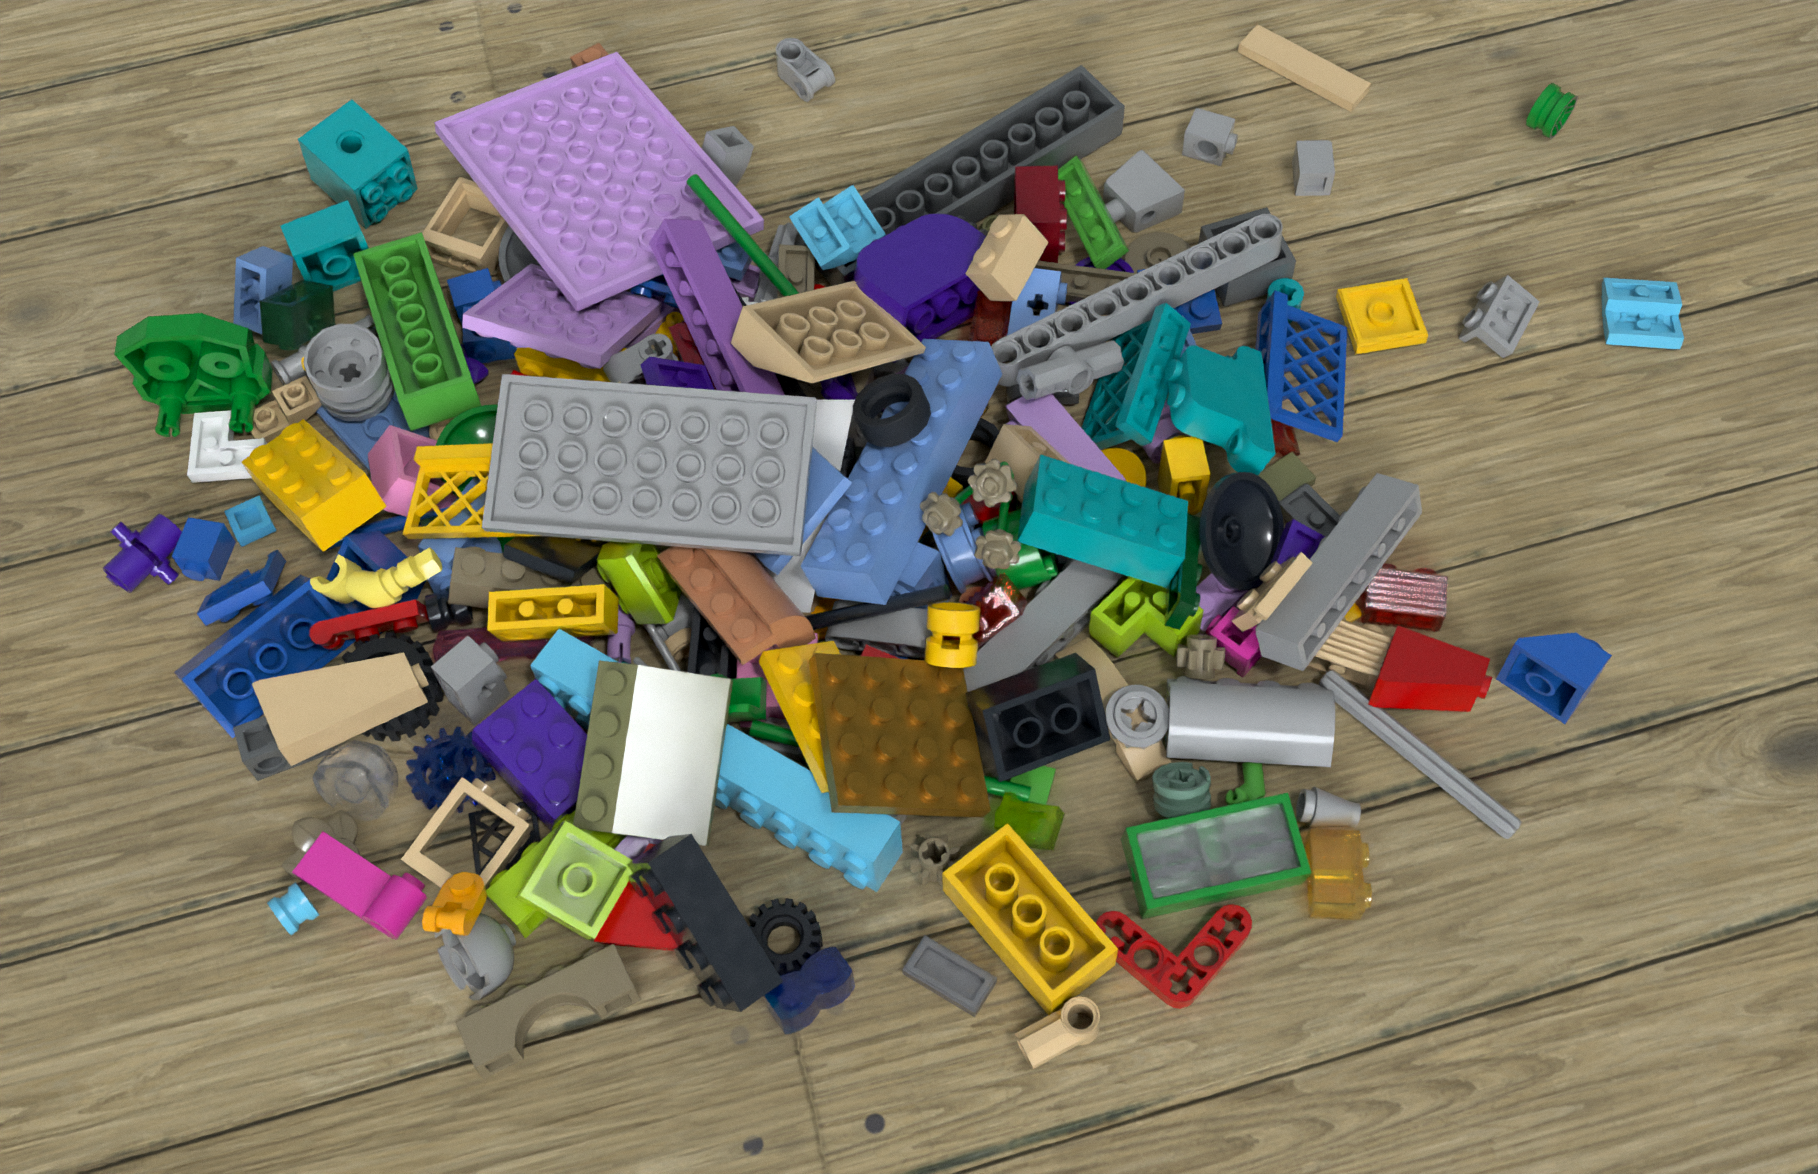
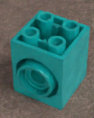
M352 99L298 138L311 180L336 203L348 200L357 222L365 229L373 223L383 220L391 209L400 202L410 199L418 189L408 149Z

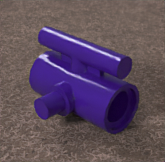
M157 514L140 532L136 529L131 531L122 521L111 529L110 533L121 542L119 546L122 548L103 567L104 572L107 574L106 578L116 587L120 586L125 591L131 593L150 574L153 577L158 575L167 585L178 577L179 574L168 565L170 560L167 557L174 551L182 531L162 514Z

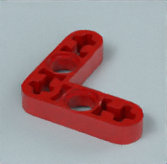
M1235 904L1225 905L1213 915L1180 955L1176 957L1121 912H1105L1096 921V924L1105 934L1106 925L1109 928H1114L1118 925L1121 927V938L1128 944H1130L1132 937L1137 939L1131 944L1126 955L1122 953L1125 943L1116 936L1110 939L1118 948L1116 963L1167 1005L1179 1009L1188 1007L1199 997L1246 942L1252 929V919L1245 908ZM1234 918L1240 921L1238 928L1240 932L1235 929L1232 930L1225 938L1223 944L1218 937L1224 930L1226 924L1224 919L1229 922L1233 921ZM1209 946L1217 953L1218 961L1214 965L1203 966L1195 960L1194 951L1198 947ZM1139 950H1150L1157 956L1158 964L1152 969H1142L1135 963L1134 955ZM1189 968L1194 975L1189 979L1186 987L1188 994L1183 991L1178 992L1177 995L1171 992L1173 984L1170 980L1172 979L1177 983L1180 982L1187 974Z

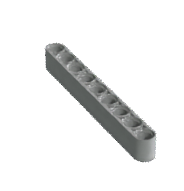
M1271 214L1255 216L997 340L992 344L991 348L1002 372L998 384L1002 386L1018 384L1016 378L1019 369L1047 361L1052 353L1062 346L1069 345L1075 351L1103 343L1151 320L1156 306L1167 303L1172 308H1176L1273 261L1278 257L1281 250L1283 228L1281 220Z

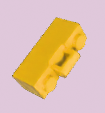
M605 584L489 592L487 630L501 641L550 639L558 629L565 631L573 637L614 635L618 633L619 598Z

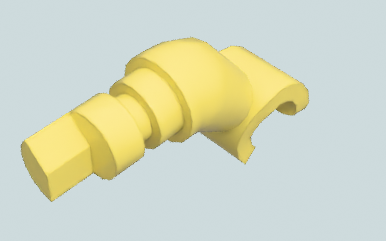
M429 547L416 556H409L397 563V568L393 566L387 570L381 568L376 572L362 570L359 565L338 554L335 560L340 567L337 577L332 582L321 576L310 579V584L317 592L339 603L347 604L356 600L370 608L376 609L393 605L400 601L402 594L407 592L409 587L413 588L442 571V563L434 550Z

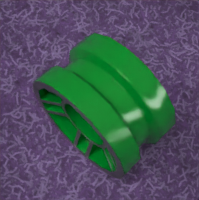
M1554 83L1549 84L1533 105L1527 117L1526 126L1534 130L1539 128L1542 130V135L1552 139L1567 122L1575 108L1578 96L1571 92L1565 94L1561 92L1560 86Z

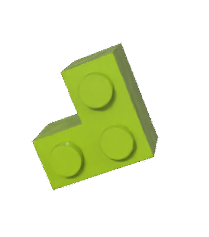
M1129 576L1091 612L1089 634L1117 658L1143 633L1174 657L1177 654L1178 644L1186 645L1188 635L1199 633L1204 610L1198 607L1196 614L1193 617L1188 616L1180 630L1165 626L1167 588Z

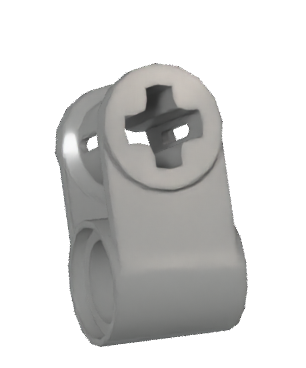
M785 38L777 44L778 76L802 100L810 101L813 99L815 92L824 86L830 87L835 83V76L830 66L806 47L802 41L797 38Z
M651 334L626 350L612 355L610 360L603 366V371L610 382L618 383L620 381L621 383L646 385L640 364L649 356L678 361V359L673 354L671 340L666 335ZM652 345H654L656 353H653L651 348Z

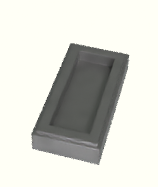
M924 935L902 969L903 975L973 1017H976L997 983V977Z

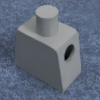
M1140 150L1104 183L1103 201L1115 223L1120 220L1131 232L1137 233L1182 213L1185 190L1148 154Z

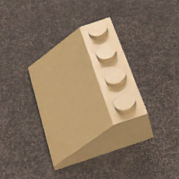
M855 281L743 306L731 344L754 367L809 383L823 381L924 353L926 348L899 321L864 294Z

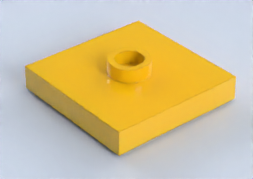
M1408 278L1337 290L1336 299L1355 354L1426 343L1428 333Z

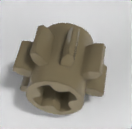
M1200 634L1188 635L1186 645L1178 644L1176 666L1185 667L1186 677L1213 679L1215 678V669L1223 670L1225 647H1217V637Z
M926 833L925 841L920 846L917 844L911 845V854L918 859L909 862L910 871L921 872L922 885L924 886L929 881L938 882L943 887L942 873L955 863L953 862L960 857L959 847L949 849L948 835L946 834L940 839L931 838L929 833ZM936 856V859L941 862L934 864L933 860L929 857Z

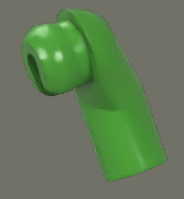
M1242 763L1244 783L1236 788L1234 792L1231 789L1227 792L1225 798L1227 805L1265 797L1262 763Z

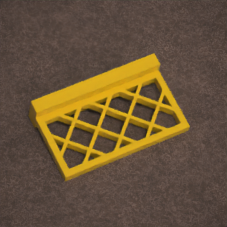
M493 443L417 446L414 461L420 468L403 530V535L406 538L438 539L540 535L490 532L482 528L484 506L476 512L471 503L487 490ZM469 477H478L481 481L463 495L458 486ZM444 478L447 482L429 496L427 490L430 479ZM454 491L459 499L442 512L437 504ZM467 507L472 516L460 526H452L449 521ZM433 508L438 517L427 526L418 527L420 518Z

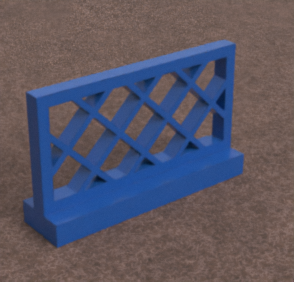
M1274 290L1258 313L1255 350L1262 352L1271 419L1338 442L1343 436L1347 327L1287 305L1288 295ZM1288 319L1297 322L1304 331L1296 333L1288 323ZM1322 331L1335 336V343L1329 345L1319 332ZM1309 337L1319 350L1312 352L1302 339ZM1292 344L1302 358L1295 360L1287 351L1286 346ZM1325 356L1334 367V370L1328 372L1318 359ZM1308 364L1318 377L1311 380L1300 366ZM1290 371L1301 385L1293 388L1285 378L1284 373ZM1324 383L1333 397L1327 400L1317 388V385ZM1306 391L1317 405L1309 407L1299 393ZM1289 399L1299 413L1296 414L1282 409V401ZM1323 411L1331 421V426L1322 423L1315 413Z

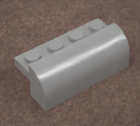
M1181 676L1177 679H1167L1166 700L1169 708L1168 730L1165 734L1167 758L1331 767L1335 734V699L1332 690H1327V688L1320 687L1314 683H1301L1298 686L1280 685L1269 680L1254 684L1240 683L1231 678H1222L1218 681H1201L1186 676Z

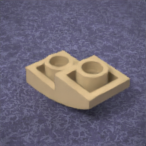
M306 375L272 391L276 400L254 410V426L250 432L254 439L265 438L266 442L269 443L279 436L287 426L298 423L302 419L306 421L322 406Z

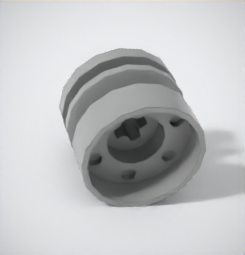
M337 324L325 328L311 339L305 349L303 364L307 376L322 406L332 416L344 421H363L376 416L388 406L394 395L395 388L379 340L367 328L356 324Z

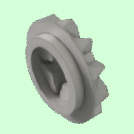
M1144 685L1125 686L1116 691L1108 701L1106 706L1108 728L1111 731L1112 738L1124 743L1126 748L1139 747L1145 749L1158 743L1168 730V705L1164 698L1150 687ZM1141 703L1143 704L1141 708L1142 717L1148 723L1141 722L1133 731L1131 730L1132 719L1126 716V712L1133 713Z

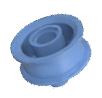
M970 502L960 504L961 513L959 517L963 520V525L956 528L951 537L946 536L944 533L937 535L932 532L947 570L961 594L966 592L967 585L984 578L991 582L995 580L994 576L997 575L995 569L985 567L982 564L983 559H978L974 556L977 549L976 538L984 536L983 526L975 527L979 522Z

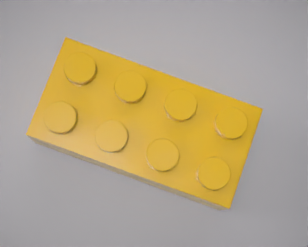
M304 419L287 426L279 436L265 445L258 446L250 453V456L241 461L261 492L322 552L387 507L366 473Z
M1008 823L942 873L943 891L1048 1015L1063 1008L1068 1000L1078 996L1115 966L1118 948Z

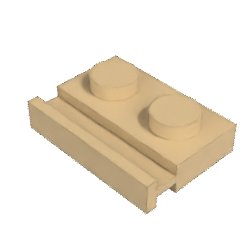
M1302 552L1281 564L1274 561L1259 577L1263 581L1256 591L1254 589L1248 591L1238 602L1237 607L1241 610L1233 618L1232 622L1244 632L1259 624L1262 620H1267L1313 562Z

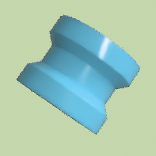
M296 882L288 887L287 893L281 898L273 897L267 902L290 935L299 930V925L302 922L314 920L320 915Z

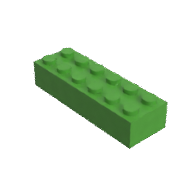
M422 232L353 253L396 395L410 431L456 417L469 409L482 406Z

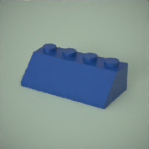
M300 574L174 673L230 737L234 738L233 727L255 720L264 714L252 683L262 679L320 669L356 640L355 638L345 640L343 646L337 650L326 649L311 640L309 636L310 629L315 623L341 616L323 594L312 588L310 578Z

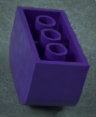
M948 214L921 216L906 225L899 226L895 231L884 237L873 240L858 254L853 281L856 282L864 294L900 322L920 342L923 339H936L993 304V301L989 300L965 274L973 261L974 254L981 247L986 236L958 217Z

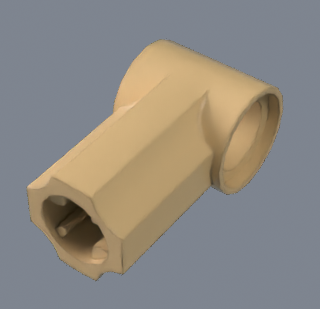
M1078 996L1068 1000L1062 1009L1015 1033L1014 1036L1020 1050L1032 1070L1078 1045H1087L1095 1040L1099 1033L1100 1012L1098 1006L1091 999ZM1084 1013L1092 1019V1024L1086 1029H1076L1070 1025L1069 1019L1074 1014Z

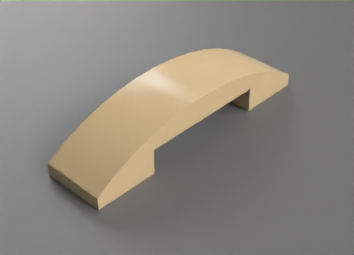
M1087 637L1056 653L1054 658L1059 659L1076 652L1095 668L1106 717V706L1112 695L1119 689L1129 685L1106 654ZM1141 703L1133 713L1126 712V716L1132 719L1131 730L1133 731L1141 722L1148 723L1142 717ZM1113 739L1116 744L1115 752L1136 784L1152 776L1159 767L1172 763L1170 758L1166 757V749L1161 740L1142 749L1139 747L1126 748L1124 743L1118 739Z

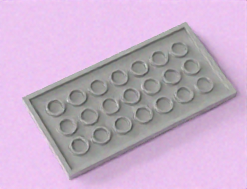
M502 374L482 528L490 532L801 556L817 408L816 397Z

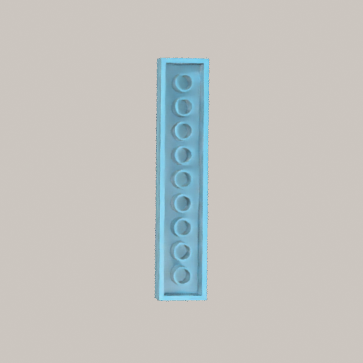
M558 629L530 666L535 678L568 714L575 717V721L582 728L588 731L599 660L618 661L565 631ZM727 724L715 805L722 809H727L729 806L741 813L740 817L750 826L756 829H760L763 826L774 832L775 838L786 847L794 849L798 846L809 853L810 859L825 869H829L832 866L843 872L844 878L855 887L864 889L867 886L877 892L903 853L900 821L887 814L832 812L829 792L821 793L810 770Z

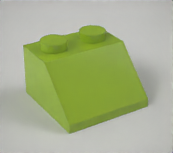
M610 541L601 548L597 558V568L601 577L607 583L611 582L617 591V597L619 598L622 610L626 614L631 613L637 624H667L673 621L682 590L660 564L657 555L661 553L656 545Z

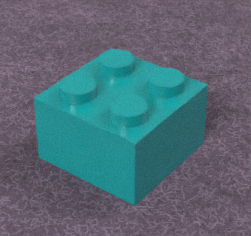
M348 200L280 225L293 258L313 299L361 281L353 253L369 249Z

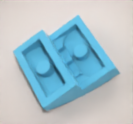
M851 185L824 204L818 197L789 216L822 270L835 268L856 260L859 252L865 246L869 245L873 240L880 239L886 235L854 185Z
M1603 278L1602 317L1606 344L1681 349L1684 340L1679 320L1682 301L1677 282Z

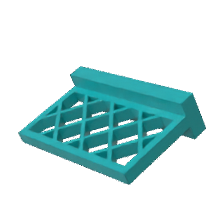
M1167 303L1155 307L1151 320L1114 337L1112 340L1121 347V354L1124 359L1122 369L1098 379L1082 425L1084 432L1100 450L1131 439L1140 446L1152 443L1169 392L1168 381L1165 379L1166 369L1172 359L1179 360L1191 325L1190 322Z

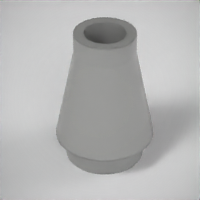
M1312 787L1311 790H1301L1297 800L1296 819L1297 821L1305 822L1306 827L1348 826L1356 828L1361 815L1359 803L1350 802L1317 787Z

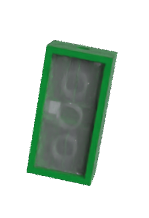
M1288 793L1127 827L1121 838L1142 919L1300 885L1312 873Z

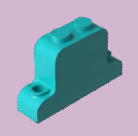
M1188 346L1179 360H1171L1165 373L1169 390L1167 404L1170 406L1172 423L1185 434L1221 446L1226 451L1228 463L1236 472H1250L1259 475L1276 454L1262 352L1247 346H1240L1233 356H1222L1199 346Z

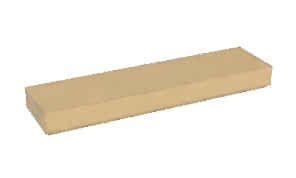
M1258 24L1239 44L1238 53L1350 112L1355 109L1370 90V82Z

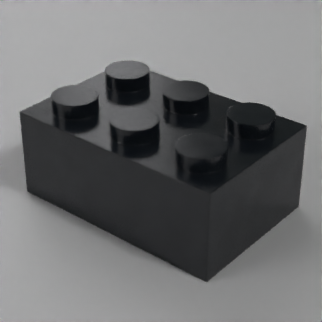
M1076 652L965 693L974 721L982 764L999 782L1110 741L1096 670Z

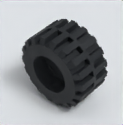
M386 632L385 638H380L378 634L369 636L370 641L363 644L360 640L355 643L356 649L352 653L349 651L345 652L342 656L344 664L404 652L411 666L419 663L429 683L428 686L422 688L428 700L427 703L361 733L366 737L372 734L373 738L377 741L383 742L386 736H389L392 742L401 741V735L407 734L410 738L417 734L415 732L416 728L421 726L425 729L430 724L428 717L430 715L437 716L440 710L437 702H443L444 693L431 668L434 663L421 643L418 641L413 642L411 637L402 634L398 639L395 632Z

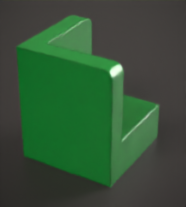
M711 674L714 677L730 679L721 674ZM762 677L732 679L733 685L727 722L766 720L767 680Z

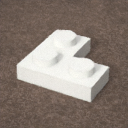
M231 410L194 413L187 476L192 483L252 478L241 461L250 456V453L258 446L267 444L265 438L233 441L234 431L228 425Z

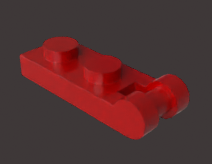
M415 599L319 621L311 627L309 636L314 643L329 650H337L343 646L345 640L353 638L357 642L360 640L365 642L370 641L369 636L379 635V632L394 629L395 633L414 631L418 629L417 624L427 622L429 618L426 606Z

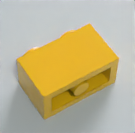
M1179 435L1163 440L1157 481L1161 493L1188 501V514L1195 515L1202 510L1206 500L1211 474L1203 440L1194 436Z

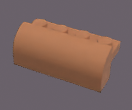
M671 546L657 555L662 567L742 665L771 646L773 649L807 645L816 639L809 620L751 552Z

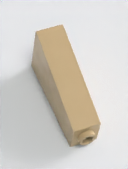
M404 652L262 679L252 683L277 746L291 766L428 702L422 688L428 686L429 683L419 663L411 666Z

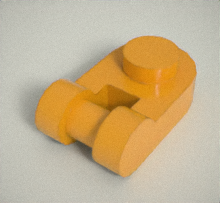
M468 872L457 873L443 884L433 905L427 906L423 913L422 926L424 931L439 933L442 929H449L454 935H469L486 902L487 893L483 879L478 874Z

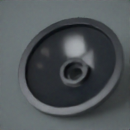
M1250 472L1228 474L1215 483L1207 495L1201 510L1199 540L1203 557L1215 578L1226 587L1234 590H1251L1263 583L1259 577L1271 564L1284 530L1283 515L1279 501L1270 485L1264 479Z

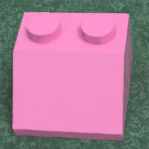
M389 425L368 453L372 484L387 506L383 510L407 517L420 468L414 461L417 446H436V440ZM440 478L430 479L427 490L429 496L444 485ZM451 492L437 506L439 509L449 507L456 500L457 496Z

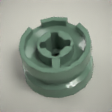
M1175 762L1163 765L1154 771L1152 776L1155 791L1153 805L1155 811L1160 815L1173 818L1210 809L1211 794L1209 788L1211 786V776L1206 768L1200 766L1199 770L1193 768V764L1190 762Z

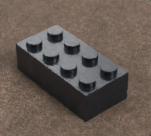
M692 834L669 836L627 864L633 873L629 876L633 888L642 898L647 896L655 908V911L652 912L655 923L664 934L670 932L678 945L674 949L678 960L688 971L693 969L701 982L697 985V989L710 1007L715 1005L716 1008L742 1012L783 982Z

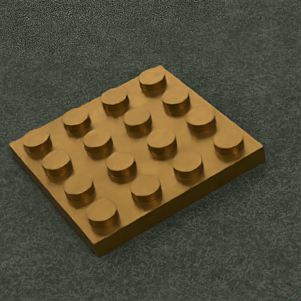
M814 653L809 660L832 812L984 817L991 811L974 721L965 695L968 691L963 668L930 665L924 660Z

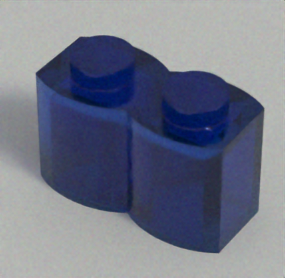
M828 947L813 954L803 964L800 971L790 972L781 976L783 982L765 994L764 997L769 1012L784 1034L796 1033L810 1025L818 1016L820 1010L835 1007L848 998L855 988L853 970L836 947Z

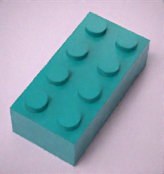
M1040 454L1024 487L1017 541L1167 588L1185 559L1188 501Z

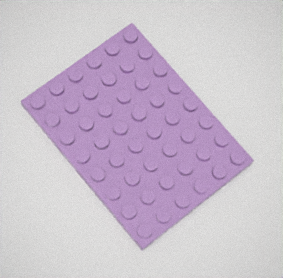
M618 52L434 122L436 134L576 311L663 274L649 242L664 218L702 220L715 250L736 242L687 185L688 178L694 174H698L749 235L764 230V219Z

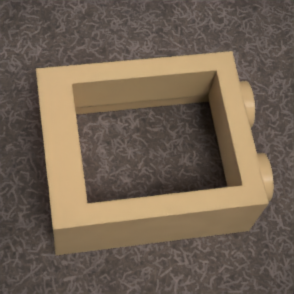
M459 177L422 234L433 262L467 274L488 268L490 275H492L499 264L500 243L509 225L474 181ZM470 208L501 218L483 247L452 237Z
M461 778L401 860L442 888L443 884L453 875L423 855V853L466 795H468L514 827L480 874L487 890L492 879L503 871L533 830L531 825L526 822L530 815L511 801L505 807L492 798L496 791L478 778H475L472 784Z

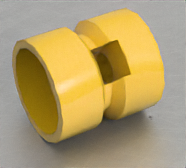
M956 602L928 604L926 627L932 632V635L925 640L924 661L930 665L950 668L975 666L977 664L978 642L972 638V634L979 631L980 608L975 605ZM944 636H960V640H944Z

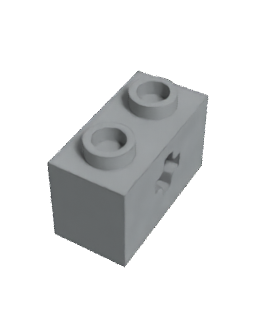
M466 636L433 664L431 668L449 702L475 726L505 700L510 693L504 683L507 675L497 664L499 658L486 643L483 642L479 646L469 636Z

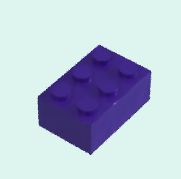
M535 679L472 729V744L550 831H552V827L560 819L576 810L587 734L543 685Z

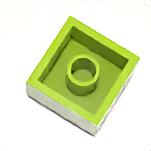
M565 820L556 829L515 898L583 938L593 940L629 882V876L633 873L627 864L633 860Z

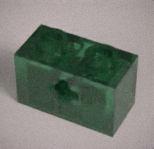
M300 280L259 301L263 342L279 345V348L282 350L299 349L302 344L311 340L323 329L336 325L333 285Z

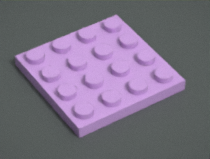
M530 264L463 314L462 328L475 331L482 337H496L509 341L515 347L536 349L552 358H566L576 361L585 368L600 369L610 360L612 355L623 349L660 315L662 302L623 291L576 311L541 266Z

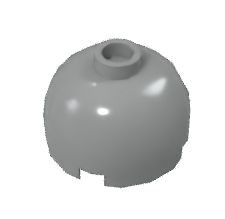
M479 914L470 934L467 936L454 935L449 929H442L439 933H435V938L440 935L443 938L444 945L437 950L447 973L460 990L464 989L466 984L471 991L474 992L469 997L472 1000H481L496 991L505 983L513 970V946L516 945L514 934L506 924L500 925L496 919L486 914Z

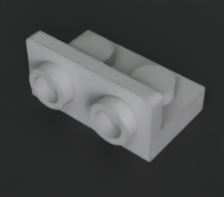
M1507 275L1495 283L1490 281L1481 288L1476 297L1479 301L1475 308L1465 316L1462 322L1465 327L1459 336V339L1464 343L1477 336L1502 358L1513 353L1540 302Z

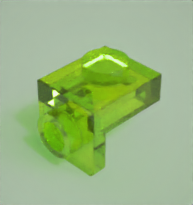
M1005 792L1002 803L995 813L994 828L998 831L1008 823L1029 848L1054 850L1065 813L1059 806L1023 803L1014 792Z

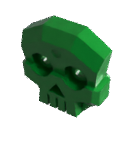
M203 313L148 316L117 336L114 355L134 375L133 385L142 399L159 406L157 424L155 426L157 434L170 437V428H172V436H178L180 434L182 414L231 410L228 423L231 430L243 433V423L246 424V433L253 430L255 406L271 392L273 368L265 351L258 344L254 343L251 329Z

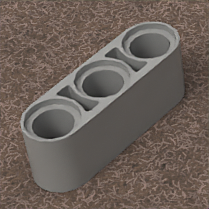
M837 600L834 602L832 610L864 602ZM910 608L830 626L827 628L825 641H834L838 648L863 651L867 644L890 655L924 659L925 640L932 635V632L926 627L927 610Z

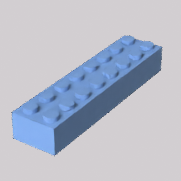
M939 339L922 340L921 343L926 347L924 353L913 357L904 374L914 377L919 382L928 399L931 416L927 426L916 437L906 443L893 447H879L867 442L848 477L852 484L830 510L801 564L802 570L818 597L886 605L926 526L922 520L924 512L920 508V503L927 500L928 494L931 492H936L939 496L943 493L1002 376L1001 369L989 342ZM898 402L887 406L880 419L894 416L902 411L909 402Z

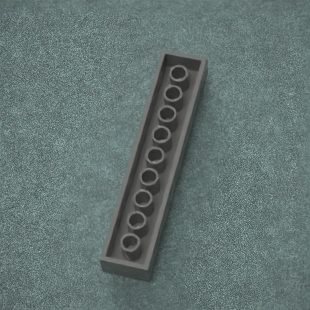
M1080 65L861 195L886 235L895 231L899 226L906 225L928 214H948L955 217L964 215L966 222L977 223L1014 200L1015 166L1058 165L1059 169L1076 155L1079 159H1082L1122 134L1125 106L1089 71ZM815 259V267L834 286L854 280L857 259L827 270H822Z

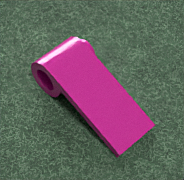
M322 831L292 871V874L381 933L395 940H398L427 899V896L422 892L425 885L414 876L406 872L402 877L397 875L390 876L324 831Z

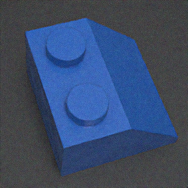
M381 531L346 535L338 552L339 555L359 565L362 570L376 572L381 568L387 570L393 566L397 568V563L407 558ZM335 561L326 578L331 582L337 577L340 570L339 565ZM426 580L413 588L409 587L408 591L402 594L401 600L395 604L417 600ZM325 596L340 616L373 609L356 600L344 604Z
M1576 632L1518 638L1496 680L1563 724H1566L1590 692L1612 655L1604 651L1597 642L1585 639Z

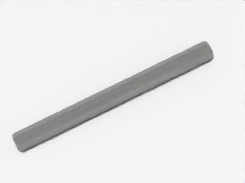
M1330 670L1322 677L1319 686L1332 690L1334 692V699L1340 706L1503 838L1509 839L1519 829L1522 822L1518 817L1385 710L1368 705L1370 698L1335 670Z

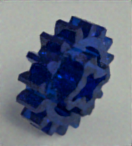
M456 727L453 735H448L444 728H440L439 738L435 740L427 734L424 736L427 743L424 748L420 746L413 747V751L418 758L407 760L406 765L412 772L406 776L410 787H413L411 792L417 801L423 799L422 802L428 810H431L436 804L439 808L461 778H464L471 784L475 778L484 783L485 781L496 779V775L491 768L493 766L472 744V731L465 737L461 727ZM474 756L476 757L477 761L475 772L471 770V767L474 764V761L472 759ZM428 768L432 771L431 774L428 776V779L430 781L429 784H427L426 781V773ZM466 795L458 806L457 811L458 813L463 812V803L467 801L474 806L478 805V802Z

